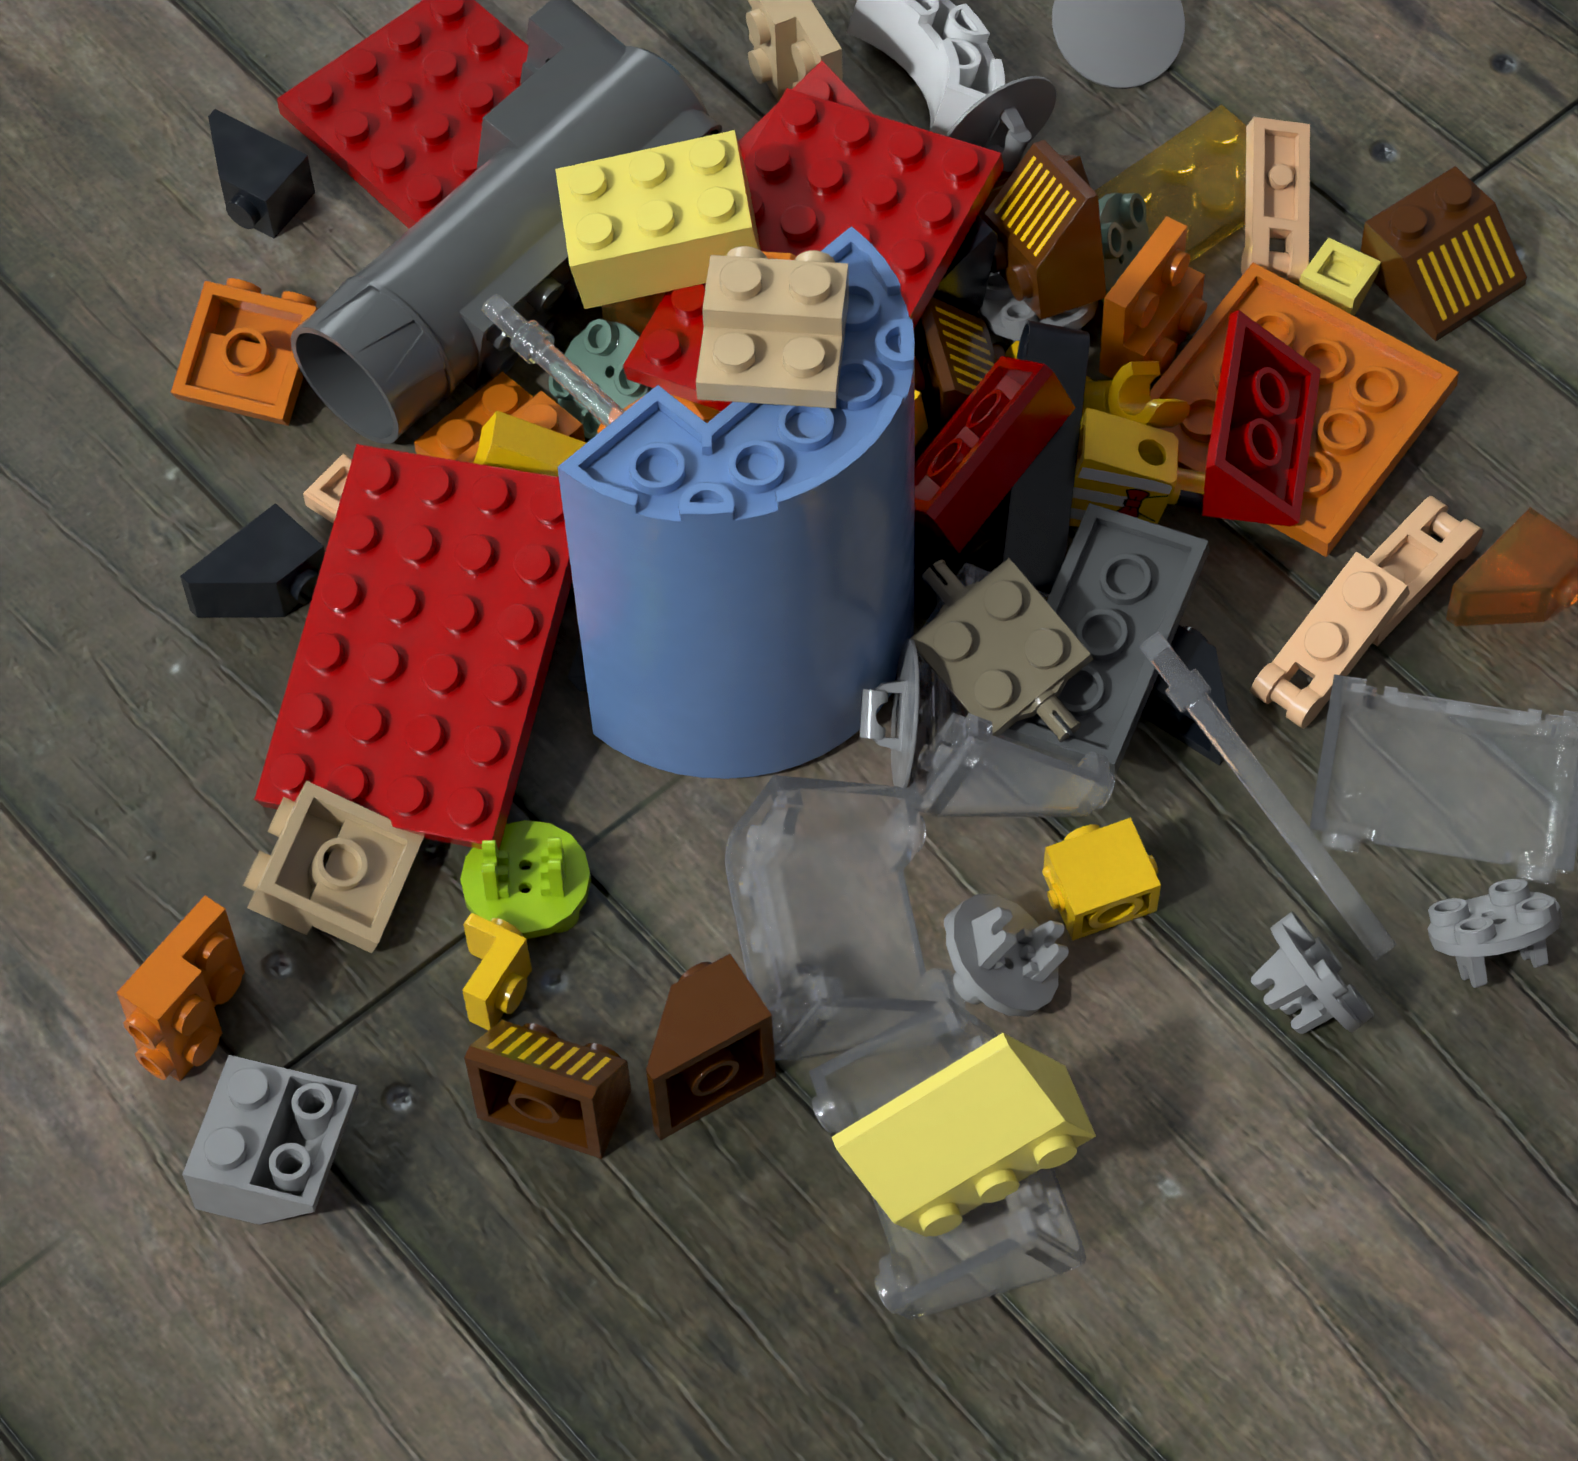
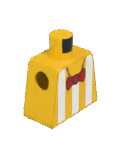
M1086 408L1081 419L1069 526H1080L1089 503L1154 524H1158L1167 504L1199 509L1204 499L1205 473L1178 468L1179 440L1174 433L1096 409Z

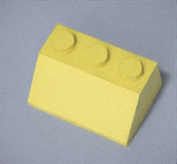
M1002 1033L832 1136V1140L837 1151L891 1221L896 1225L927 1237L942 1235L955 1229L962 1222L964 1214L983 1203L997 1202L1009 1197L1018 1190L1020 1181L1040 1169H1050L1068 1162L1076 1155V1148L1096 1137V1134L1066 1066Z

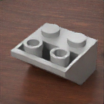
M228 1055L182 1174L195 1209L258 1225L315 1212L359 1092L357 1085Z

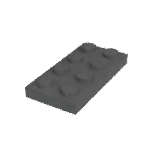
M1089 503L1047 600V603L1090 652L1093 658L1090 663L1067 681L1058 696L1059 700L1075 719L1081 723V726L1073 734L1060 717L1056 715L1055 717L1070 736L1065 741L1059 742L1056 735L1041 717L1036 714L1035 716L1017 721L1001 735L1117 774L1210 552L1208 540Z

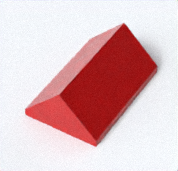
M1240 310L1231 313L1229 316L1205 470L1202 516L1291 527L1300 521L1321 369Z
M1001 356L915 463L914 522L957 553L962 551L1075 409L1074 404L1057 376L1046 364Z

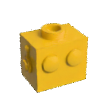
M1131 817L1102 828L1096 824L1082 826L1070 832L1062 842L1045 847L1042 873L1050 889L1047 891V896L1053 910L1057 909L1060 912L1072 941L1157 911L1161 889L1160 881L1156 875L1158 873L1157 864L1154 857L1147 854Z

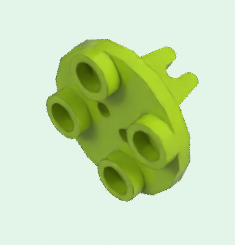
M523 820L506 824L499 850L496 840H483L482 849L472 848L465 857L460 880L466 907L471 913L488 921H491L493 918L507 921L515 926L523 934L524 938L530 939L554 932H566L574 927L579 919V911L587 901L591 875L586 853L570 833L551 823ZM523 866H530V867H531V868L528 869V870H522V869H521ZM525 888L531 889L528 893L521 892Z

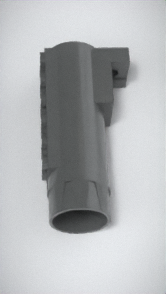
M550 0L529 18L526 37L529 40L527 61L522 65L521 85L483 117L477 170L375 260L354 276L347 278L335 293L291 334V348L294 358L309 385L339 419L369 440L381 444L393 443L416 421L448 399L462 381L476 391L490 377L495 378L501 372L506 374L515 364L519 355L518 352L531 340L535 343L544 340L556 326L559 315L568 306L573 304L578 307L583 304L569 265L555 169L722 132V126L709 116L697 92L678 70L653 52L638 47L625 46L572 0Z

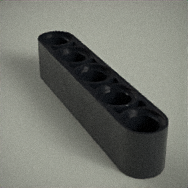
M1028 320L1020 337L1017 359L1046 364L1057 376L1074 404L1075 409L999 503L991 572L1010 558L1047 602L1066 558L1090 336L1088 331Z

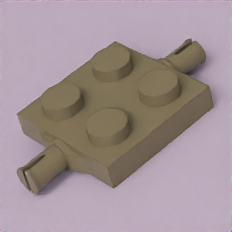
M1010 558L981 581L966 587L948 568L944 560L935 562L933 566L948 585H944L930 567L924 572L922 578L927 581L945 604L936 618L910 638L914 640L917 652L992 742L1017 721L1035 716L1036 714L1041 717L1056 735L1059 742L1068 739L1070 736L1067 730L1055 716H1059L1073 734L1080 728L1081 723L1075 719L1059 700L1058 696L1067 681L1093 660L1090 652Z

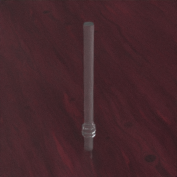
M494 294L486 300L481 309L482 313L511 339L510 347L528 364L537 363L605 427L625 412L553 345L554 337L536 320L527 321L499 294Z
M1160 631L1145 640L1139 648L1169 686L1165 693L1180 713L1186 710L1189 712L1375 960H1378L1396 947L1397 943L1208 694L1212 689L1197 669L1190 671Z

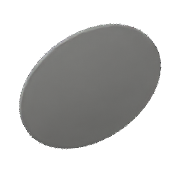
M1054 0L1052 27L1060 52L1079 74L1102 86L1133 88L1156 79L1173 63L1183 43L1185 16L1181 0Z
M1040 76L1024 77L1004 84L971 106L955 122L946 136L1001 152L1004 164L1002 171L1012 172L1015 170L1028 143L1040 132L1052 114L1057 98L1056 88L1050 80Z
M910 638L906 639L903 643L895 681L881 683L875 689H863L859 737L873 739L877 745L891 749L892 779L897 793H903L909 782L919 722L920 684L918 656L915 642ZM888 692L894 693L891 737H885L886 727L879 725L876 720L877 709L883 703L888 702Z

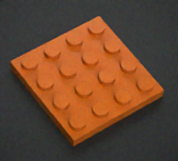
M1253 262L1150 390L1151 400L1179 399L1186 401L1190 406L1189 414L1182 423L1173 428L1158 429L1174 433L1178 438V468L1205 473L1229 316L1235 311L1240 310L1321 369L1300 521L1291 527L1267 525L1327 557L1455 389L1459 372Z

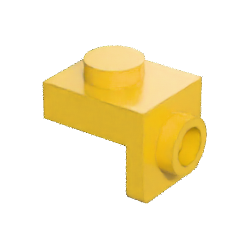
M471 913L463 924L468 950L472 955L482 959L462 991L469 1021L489 1031L498 1023L504 1012L511 1014L519 1006L526 991V978L532 971L527 939L524 938L523 934L515 926L502 919L493 918L491 921H488Z

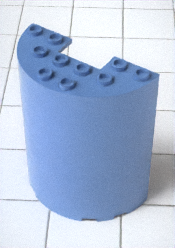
M852 226L821 251L833 257L836 263H848L849 303L836 409L732 402L706 423L657 385L557 467L593 734L613 749L651 767L675 774L700 778H743L779 772L801 765L827 753L844 743L860 730L863 689H875L881 683L895 681L903 643L914 634L915 338L913 321L909 317L907 306L901 295V285L897 276L885 258ZM884 703L879 706L876 713L881 709Z

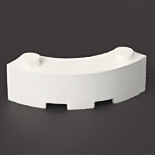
M950 0L856 1L846 33L880 49L908 72L926 99L930 113L931 132L946 136L955 122L971 106L1005 84L1002 60L994 58L987 44L990 33L966 3L955 6Z

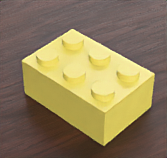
M735 130L555 169L569 265L584 309L704 284L707 281L710 255L727 256L730 249L740 246H749L760 250L748 177Z

